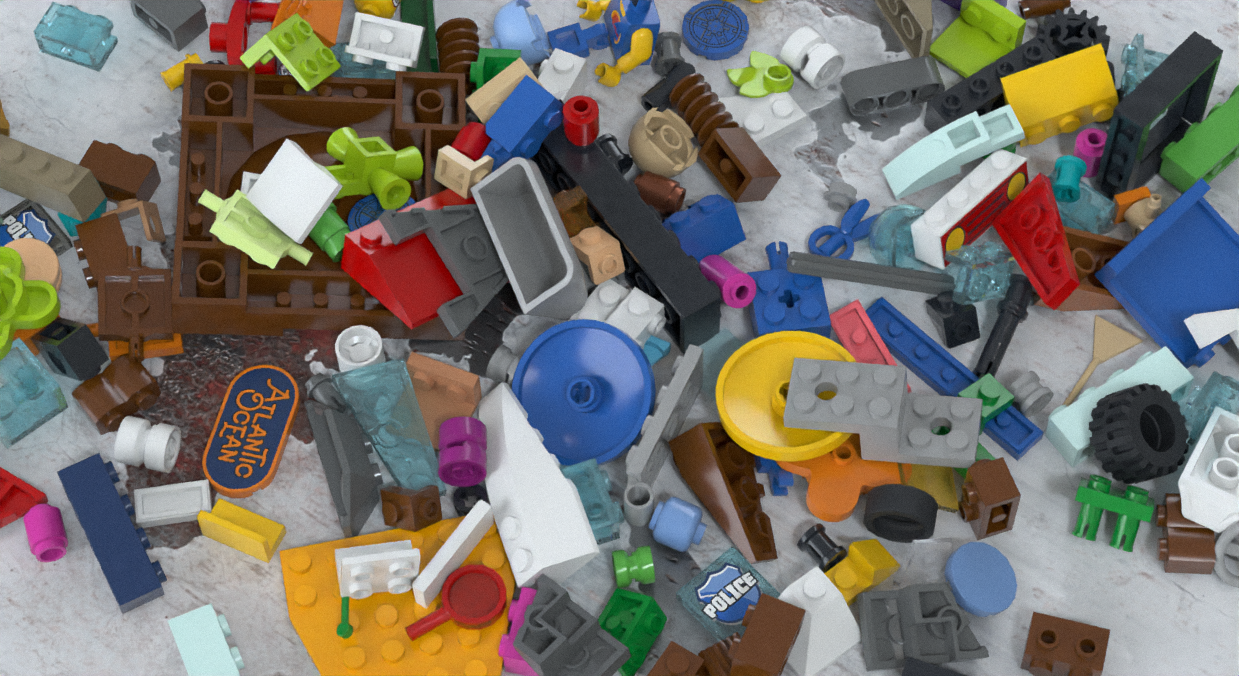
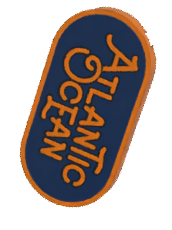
M272 365L253 366L239 373L230 383L202 459L206 478L219 494L229 498H246L252 496L253 492L259 489H265L273 481L300 407L297 383L284 369Z

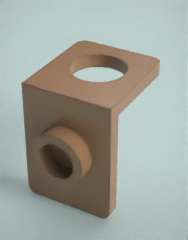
M128 199L117 203V209L100 214L103 217L116 212L119 221L140 214L147 240L157 243L166 241L157 203ZM150 217L153 220L155 232L151 226Z

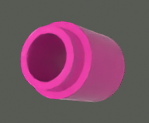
M1085 129L1078 134L1073 156L1082 159L1086 163L1087 169L1083 176L1086 178H1092L1098 174L1108 135L1100 129Z
M38 504L32 507L23 518L31 553L36 555V559L40 562H53L61 559L67 552L68 539L60 509L49 504Z

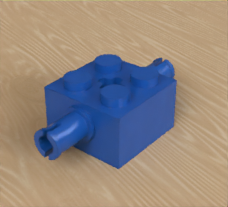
M779 241L780 250L778 254L776 243L768 244L765 251L770 270L747 272L756 284L755 297L748 304L754 339L780 331H805L830 339L831 321L822 277L790 273L787 270L786 260L789 257L787 243Z

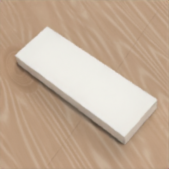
M483 500L478 501L413 582L412 586L416 603L427 609L442 590L447 577L461 566L494 524L491 505Z

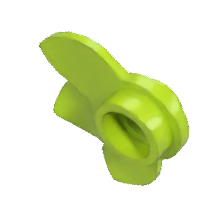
M751 51L750 67L727 69V76L732 84L741 87L739 93L750 98H761L771 93L788 92L794 84V77L789 67L780 64L775 57L757 51Z

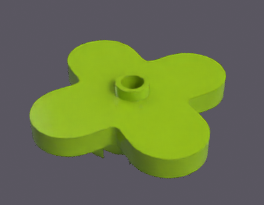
M2 246L0 247V360L9 353L16 330L42 328L54 321L61 309V302L55 288L45 281L24 280L26 271L19 253L12 248Z

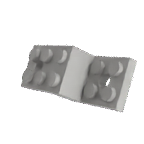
M794 358L783 421L784 427L859 433L861 456L864 460L969 468L976 462L983 399L908 393L906 366ZM823 391H833L836 393V396L830 400H822L817 397ZM937 426H946L951 430L943 436L935 435L931 432Z

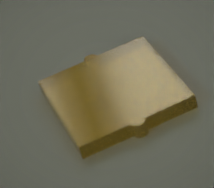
M898 463L901 485L918 488L933 496L938 503V510L951 513L959 511L952 467Z

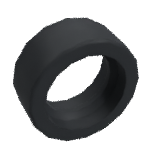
M901 484L877 486L868 492L863 524L871 533L889 541L900 543L926 541L934 534L938 503L927 492L912 486Z

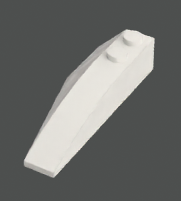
M501 382L479 402V420L487 428V449L485 451L487 456V475L485 482L494 519L518 588L526 587L538 590L537 581L542 574H545L560 585L597 556L600 551L576 486L571 479L564 477L559 469L560 462L554 454H549L542 444L544 438L538 429L532 428L527 421L528 414L509 385Z

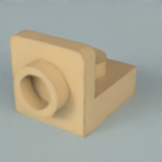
M447 145L438 151L434 179L467 199L473 196L470 188L491 174L494 159L486 155L474 162Z

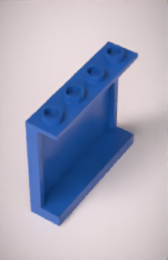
M1203 178L1188 188L1094 274L1161 348L1166 346L1186 369L1194 364L1198 368L1202 367L1216 354L1212 348L1218 342L1223 346L1232 338L1230 334H1227L1200 349L1184 320L1194 314L1239 308V235L1203 197L1211 189Z

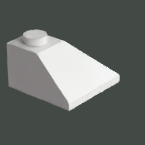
M818 566L789 585L778 597L779 600L806 610L802 628L786 663L797 676L818 675L862 642L861 630L842 593Z

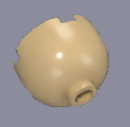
M652 108L632 126L628 139L629 152L634 164L644 173L649 171L673 178L696 162L698 147L693 149L690 141L694 137L693 132L681 117L668 109L659 112L656 111L657 108Z

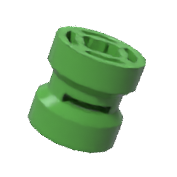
M649 545L637 547L634 552H631V556H628V553L623 549L611 552L617 588L629 587L632 579H635V582H641L643 585L655 583L654 565Z

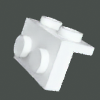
M356 12L349 46H345L344 52L353 54L352 61L372 65L373 59L386 61V69L406 71L407 66L416 68L425 27Z

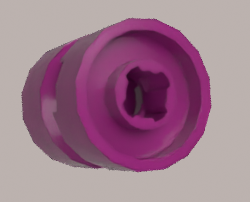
M465 416L454 417L443 422L439 428V478L444 483L456 487H470L481 483L487 475V456L485 452L487 449L486 426L480 420Z

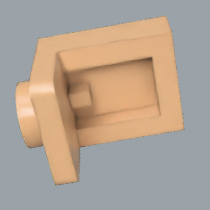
M600 227L586 228L578 235L570 238L578 259L588 265L590 278L594 284L599 285L625 271L619 241Z

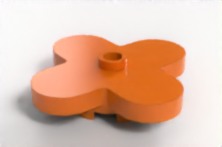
M853 433L839 447L822 456L803 461H776L782 469L801 475L803 479L806 478L808 483L806 504L813 515L827 522H840L849 518L855 510L860 495L863 494L864 496L874 487L885 484L906 485L910 475L908 463L862 459L859 433Z

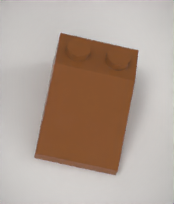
M1063 226L1080 285L1056 310L1065 312L1125 309L1094 274L1129 242ZM1039 294L1033 295L1034 305L1050 308L1045 305Z

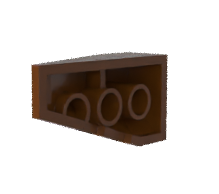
M721 422L699 423L669 441L668 443L673 453V461L679 469L681 476L749 563L772 562L778 559L769 516L762 511L760 498L765 496L764 485L756 481L754 454L733 441L723 428Z

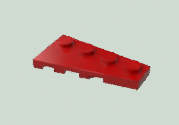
M1040 172L991 224L1045 305L1055 311L1080 285L1050 179Z

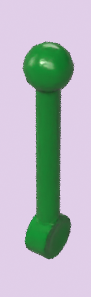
M349 596L342 597L341 623L336 631L337 635L343 639H348L353 633V626L349 624Z

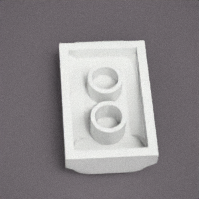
M1216 406L1178 481L1181 495L1183 517L1218 533L1224 532L1228 527L1239 521V416Z

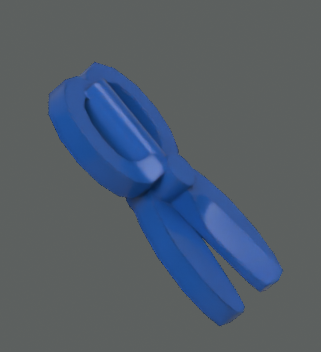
M867 199L858 201L845 213L840 228L826 225L816 229L810 235L808 241L810 254L830 257L845 245L847 248L845 252L835 258L850 260L854 253V242L863 240L876 232L883 222L882 214L873 215L860 222L869 209L870 203ZM826 235L832 236L819 248L816 247V243L820 238Z

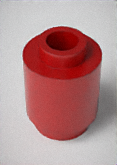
M579 95L570 98L563 107L565 135L574 145H590L600 132L599 106L594 99L588 96Z
M470 122L467 126L460 129L451 147L476 162L481 158L492 138L486 134V126L478 122Z

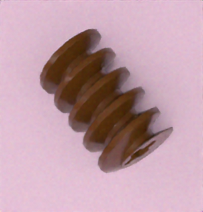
M459 17L444 22L437 29L436 39L439 53L440 73L465 74V95H471L472 90L477 89V84L470 81L471 62H477L480 49L478 44L479 35L477 34L478 27L473 20Z
M694 73L684 77L674 86L670 93L669 102L676 109L678 116L692 130L700 147H703L714 129L740 126L737 122L732 121V114L725 111L724 103L718 102V95L715 92H711V85L704 82V76L700 73Z

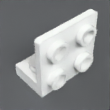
M411 540L335 549V562L341 597L350 596L354 599H363L379 592L389 591L392 594L408 592L413 588L412 584L419 575L420 550L417 548L412 549Z

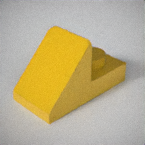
M877 539L852 542L849 545L848 556L824 574L842 593L849 607L857 601V594L871 591L898 571L901 565Z

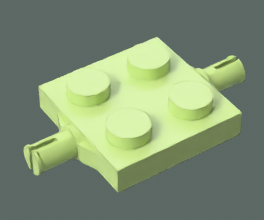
M207 189L201 195L198 203L217 213L216 220L209 232L218 236L223 243L235 246L247 253L257 263L274 269L280 258L289 255L306 266L312 257L313 252L295 243L293 239L265 217L246 198V194L236 190L231 198L225 199V201L207 191Z

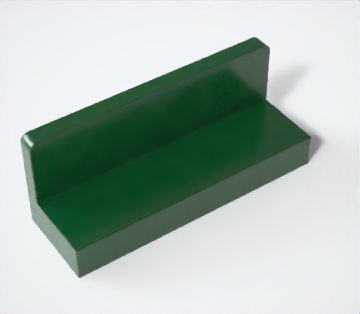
M401 0L402 22L425 27L417 67L407 66L406 71L439 73L434 0Z

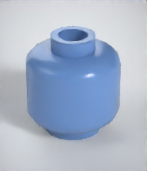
M670 497L666 502L659 501L648 528L653 530V538L657 543L678 552H686L692 543L699 546L707 524L701 522L703 513L700 507L677 497Z

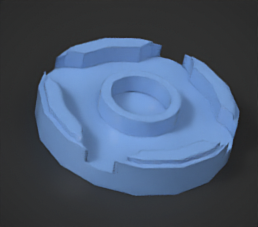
M969 542L957 548L947 559L944 573L946 582H950V586L953 589L951 592L955 597V601L965 611L978 617L995 616L1006 610L1015 599L1017 590L1015 572L1008 559L995 547L984 542Z

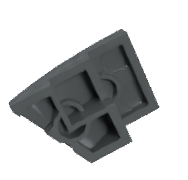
M545 574L538 578V590L533 603L527 606L524 614V624L519 628L513 642L515 650L539 676H612L631 657L629 648L603 630L598 619L573 602L568 591Z
M946 582L913 584L899 590L862 592L856 595L867 672L904 668L908 656L933 665L989 657L987 648L980 646L969 628L970 621L964 611L958 608L955 597Z

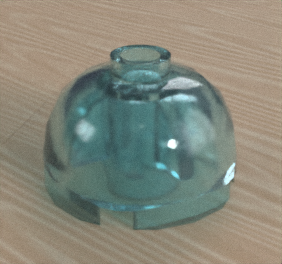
M898 204L889 206L873 220L869 228L868 239L870 253L877 264L920 270L925 262L919 261L915 256L911 224L921 217L926 210L910 204Z

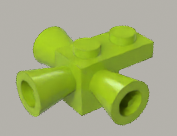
M349 127L340 128L335 131L327 142L328 154L344 163V165L325 166L343 186L334 199H340L349 195L375 194L384 209H398L407 202L411 194V186L406 180L417 181L423 172L422 156L415 146L394 151L379 136L359 138L355 130Z

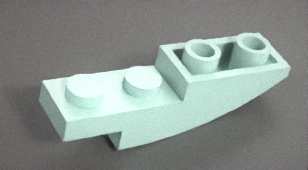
M1010 104L980 117L975 111L926 136L893 159L882 171L896 200L961 173V165L1025 139L1024 131Z

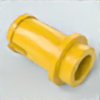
M197 53L191 56L186 54V59L160 72L162 79L171 92L183 84L184 63L203 64Z

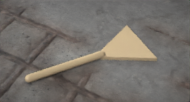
M1095 315L1093 360L1062 405L1068 407L1073 403L1099 364L1142 343L1143 340Z

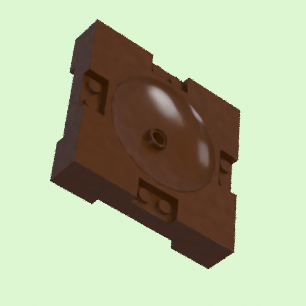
M184 63L178 206L171 302L173 333L283 336V329L345 330L352 326L364 325L377 331L381 339L464 341L466 329L458 337L453 338L440 316L414 329H410L341 268L342 260L333 262L325 251H321L309 235L302 244H299L313 252L306 266L289 255L280 258L274 269L257 263L247 253L235 246L223 243L218 236L209 232L216 220L217 213L198 203L205 189L224 201L231 198L236 190L240 191L243 172L262 174L286 139L297 143L317 164L324 167L344 165V163L331 157L327 152V142L330 136L338 129L344 127L354 129L359 138L379 136L394 151L409 146H415L419 150L423 160L422 175L417 181L406 180L411 186L409 197L415 203L448 189V187L434 179L438 151L447 145L451 146L460 129L466 126L465 74L396 71L395 79L328 77L307 92L293 75L255 74V66L248 69L246 65ZM349 195L340 199H333L332 202L337 208L336 213L348 225L347 221L350 211L357 202L368 195Z

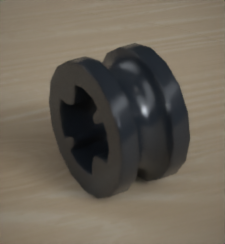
M477 484L456 489L454 504L458 516H467L473 508L465 506L463 499L468 501L469 496H475L477 502L483 500L488 503L487 493L481 485Z

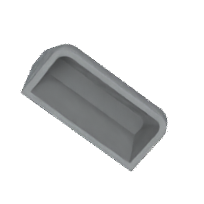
M512 158L470 188L524 315L567 320L580 311L587 301V288L581 263L537 164L530 159Z

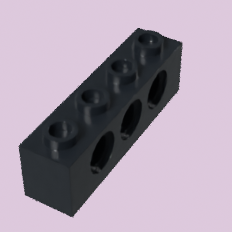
M1036 37L1032 38L927 102L924 126L932 134L938 129L975 111L980 117L1006 106L1000 78L1057 58Z

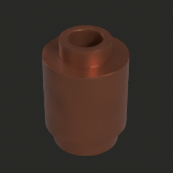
M646 171L644 175L639 174L634 181L640 192L641 199L647 206L652 205L656 211L665 215L669 212L672 214L679 212L686 196V189L680 187L679 182Z

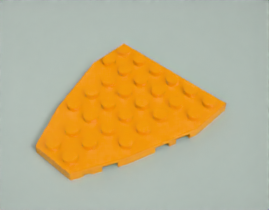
M466 516L440 520L417 532L398 528L279 551L290 622L320 675L502 676L504 659L498 655L502 635L508 634V627L510 626L508 614L516 590V580L495 519L494 524L459 568L467 565H484L494 569L502 577L507 589V607L502 617L492 626L480 630H467L449 620L413 642L408 637L405 628L443 606L442 590L427 609L415 602L413 588L401 594H392L389 591L373 593L371 596L363 599H354L349 596V624L353 626V633L348 639H343L336 632L338 625L341 623L342 597L340 595L336 569L335 549L411 540L412 549L417 548L420 550V575ZM470 576L460 580L450 593L452 608L459 615L466 618H480L488 615L495 609L499 601V592L496 585L491 580L482 576Z

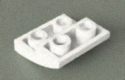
M286 139L246 195V198L281 231L295 242L302 244L343 186L324 166L315 163L297 143Z

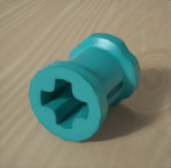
M1070 155L1061 156L1056 159L1054 168L1057 173L1055 181L1051 183L1055 200L1073 203L1080 199V179L1085 175L1087 165L1078 157Z

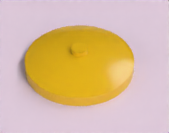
M780 331L753 339L736 350L720 371L715 394L719 420L732 440L748 452L775 461L808 460L822 456L843 444L853 433L784 427L783 421L794 358L856 362L854 357L845 348L833 340L805 331ZM823 391L817 397L822 400H830L836 396V393L833 391Z

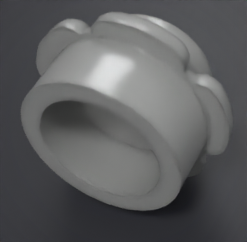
M833 182L830 184L829 190L824 192L823 197L828 201L830 209L836 212H847L852 205L857 203V190L850 184Z

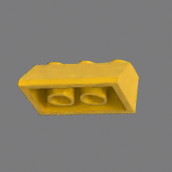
M1101 43L1000 78L1005 104H1010L1024 131L1025 139L1018 141L1020 147L1042 143L1047 138L1061 133L1074 132L1079 127L1095 121L1108 120L1112 117L1114 108L1119 104L1116 88Z

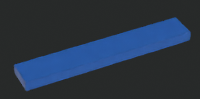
M883 297L879 298L865 311L890 354L940 396L957 397L958 393L980 379ZM1012 405L988 421L983 429L987 436L1017 461L1036 445L1044 434L1040 428Z

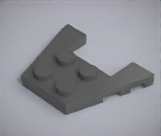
M477 204L444 206L439 210H426L424 207L412 208L408 212H396V209L384 211L378 218L395 246L425 233L453 276L463 295L442 304L437 309V313L453 338L458 337L469 326L474 318L509 281Z

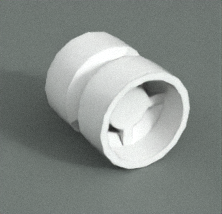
M808 25L795 31L788 38L781 51V59L795 72H801L802 78L815 89H822L830 84L838 76L845 64V56L831 43H825L824 37Z
M358 325L345 329L338 336L335 343L341 378L345 385L353 390L370 391L378 387L384 381L387 374L382 339L377 331L368 326Z
M126 416L120 424L115 440L114 455L116 462L137 467L144 462L148 469L169 473L176 463L180 450V428L164 423L151 426L149 420Z

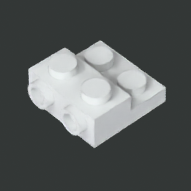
M611 279L599 284L587 298L584 307L568 320L590 319L610 324L630 335L642 349H644V344L651 335L656 336L660 333L666 322L664 304L636 287L630 292Z

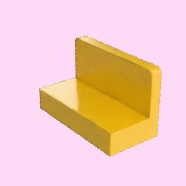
M220 498L210 513L200 510L197 515L203 536L267 563L270 562L287 533L284 525Z

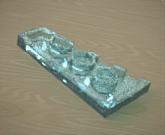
M404 358L333 374V384L397 486L419 490L428 485H436L439 488V496H445L447 489L445 483L438 475V462Z

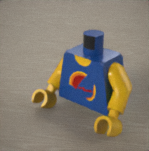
M654 0L578 1L577 7L587 9L579 18L595 22L600 19L602 10L605 11L603 17L617 64L612 67L606 63H600L596 67L595 74L601 77L598 80L599 83L607 87H615L621 79V73L627 74L639 65H650L660 30V19Z

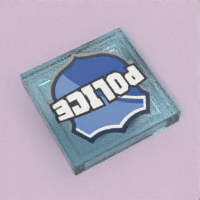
M731 547L676 592V599L718 641H721L728 636H732L735 632H738L743 637L747 628L742 626L749 604L757 605L762 593L777 599L781 594L735 548Z

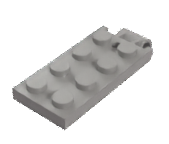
M692 344L689 345L684 356L678 355L671 371L673 378L669 386L665 384L662 386L656 401L658 408L654 416L649 414L646 417L641 430L643 438L639 446L633 445L626 458L625 465L628 467L626 469L627 486L623 495L624 515L626 520L634 526H644L650 523L654 514L652 487L671 450L668 442L678 436L703 386L704 349Z

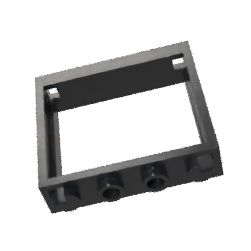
M1194 31L1114 108L1094 186L1095 191L1113 203L1116 194L1145 186L1160 171L1163 161L1161 154L1171 142L1175 141L1178 143L1183 139L1191 124L1202 122L1222 58V49L1213 44L1211 40L1204 38ZM1167 109L1166 115L1150 129L1151 124Z

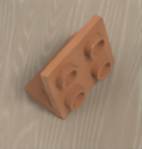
M412 352L406 362L409 382L385 427L386 433L440 453L438 447L440 425L454 417L465 416L472 418L482 398L479 375Z

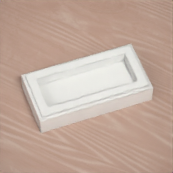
M208 479L134 490L138 528L195 521L200 510L208 513L212 511L211 486Z

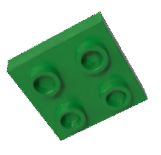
M1090 474L1089 479L1081 477L1075 501H1079L1082 504L1072 534L1082 538L1085 525L1088 523L1089 527L1085 539L1096 541L1104 509L1119 513L1109 546L1119 549L1122 536L1125 534L1126 538L1122 550L1133 552L1141 520L1146 522L1151 520L1154 510V498L1148 496V490L1137 486L1127 485L1126 490L1111 486L1112 480L1103 476Z

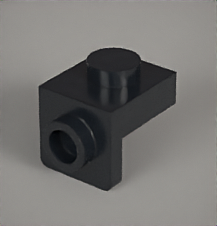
M958 289L942 292L937 297L925 301L927 313L942 328L944 344L949 349L980 338L976 307Z

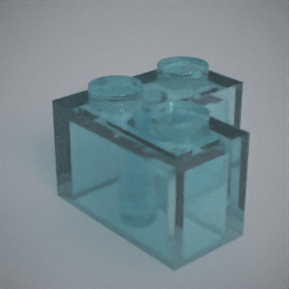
M20 338L14 340L9 353L0 360V382L3 385L0 388V441L7 449L68 408L59 384Z

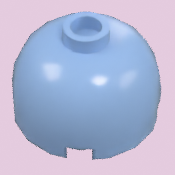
M513 0L501 7L495 15L493 22L495 35L490 37L493 48L521 50V58L527 66L550 58L552 54L546 50L551 47L542 23L537 14L530 15L526 9L532 6L529 0Z

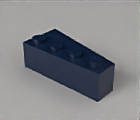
M97 453L57 471L67 498L85 532L122 614L165 595L161 583L166 582L167 578L158 560L150 562L145 550L151 548V544L143 527L136 530L130 517L136 513L128 495L119 496L114 484L120 482V479L112 462L104 463L100 453Z

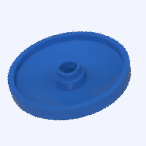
M578 319L566 321L543 332L529 345L522 355L512 382V391L528 414L527 421L532 428L538 429L544 438L542 444L548 453L554 454L561 465L570 467L591 468L602 466L626 454L641 439L644 421L649 414H653L655 406L656 386L654 373L643 349L623 330L596 320Z

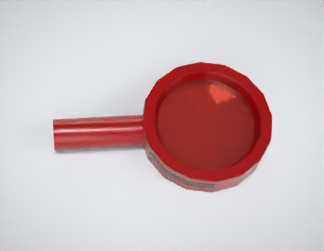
M467 565L456 569L447 577L442 587L443 606L407 626L405 631L413 642L449 620L467 630H480L492 626L502 617L507 607V589L502 577L494 569L484 565Z

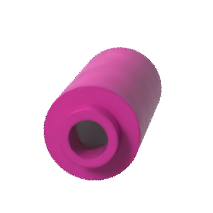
M709 255L700 261L699 265L702 274L708 282L712 280L717 284L721 291V300L732 308H743L752 302L756 294V284L751 276L719 255Z

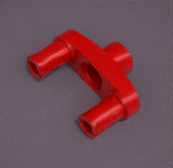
M236 0L228 23L211 22L209 32L210 51L212 53H227L228 65H245L240 57L247 51L250 25L262 22L273 23L281 2L251 3L249 0ZM276 56L266 65H263L261 61L253 65L255 66V74L277 75Z

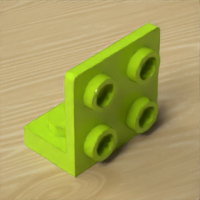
M962 0L960 16L930 46L929 55L967 78L1021 46L1026 20L994 0Z
M298 13L266 33L240 57L249 69L259 61L266 65L277 56L307 92L341 67L334 53L324 46L314 34L310 24L303 20Z

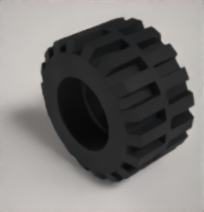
M1143 383L1105 395L1104 398L1097 402V407L1093 408L1091 412L1093 421L1089 422V430L1092 432V437L1089 438L1091 446L1094 445L1096 451L1094 455L1097 461L1100 460L1102 462V469L1106 473L1111 472L1112 478L1116 481L1123 480L1124 484H1137L1174 473L1178 470V466L1184 463V454L1188 453L1189 445L1186 443V439L1189 438V430L1185 427L1187 421L1185 415H1182L1180 412V405L1177 401L1172 400L1171 394L1167 390L1162 391L1161 387L1155 384Z

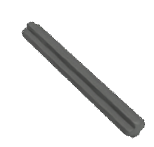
M796 251L790 252L786 260L787 270L795 274L935 295L955 290L954 277L946 274Z

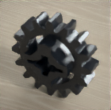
M1072 7L1069 8L1068 14H1063L1060 9H1057L1054 18L1046 15L1044 23L1038 25L1036 38L1056 58L1093 46L1092 41L1094 45L1101 43L1107 57L1110 36L1106 35L1107 26H1097L1098 16L1089 19L1087 18V10H1083L1079 15L1075 14Z

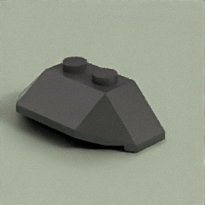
M313 400L304 401L308 421L344 537L358 536L380 500L377 486L383 484L378 463L370 464L367 455L373 453L368 432L360 433L357 420Z

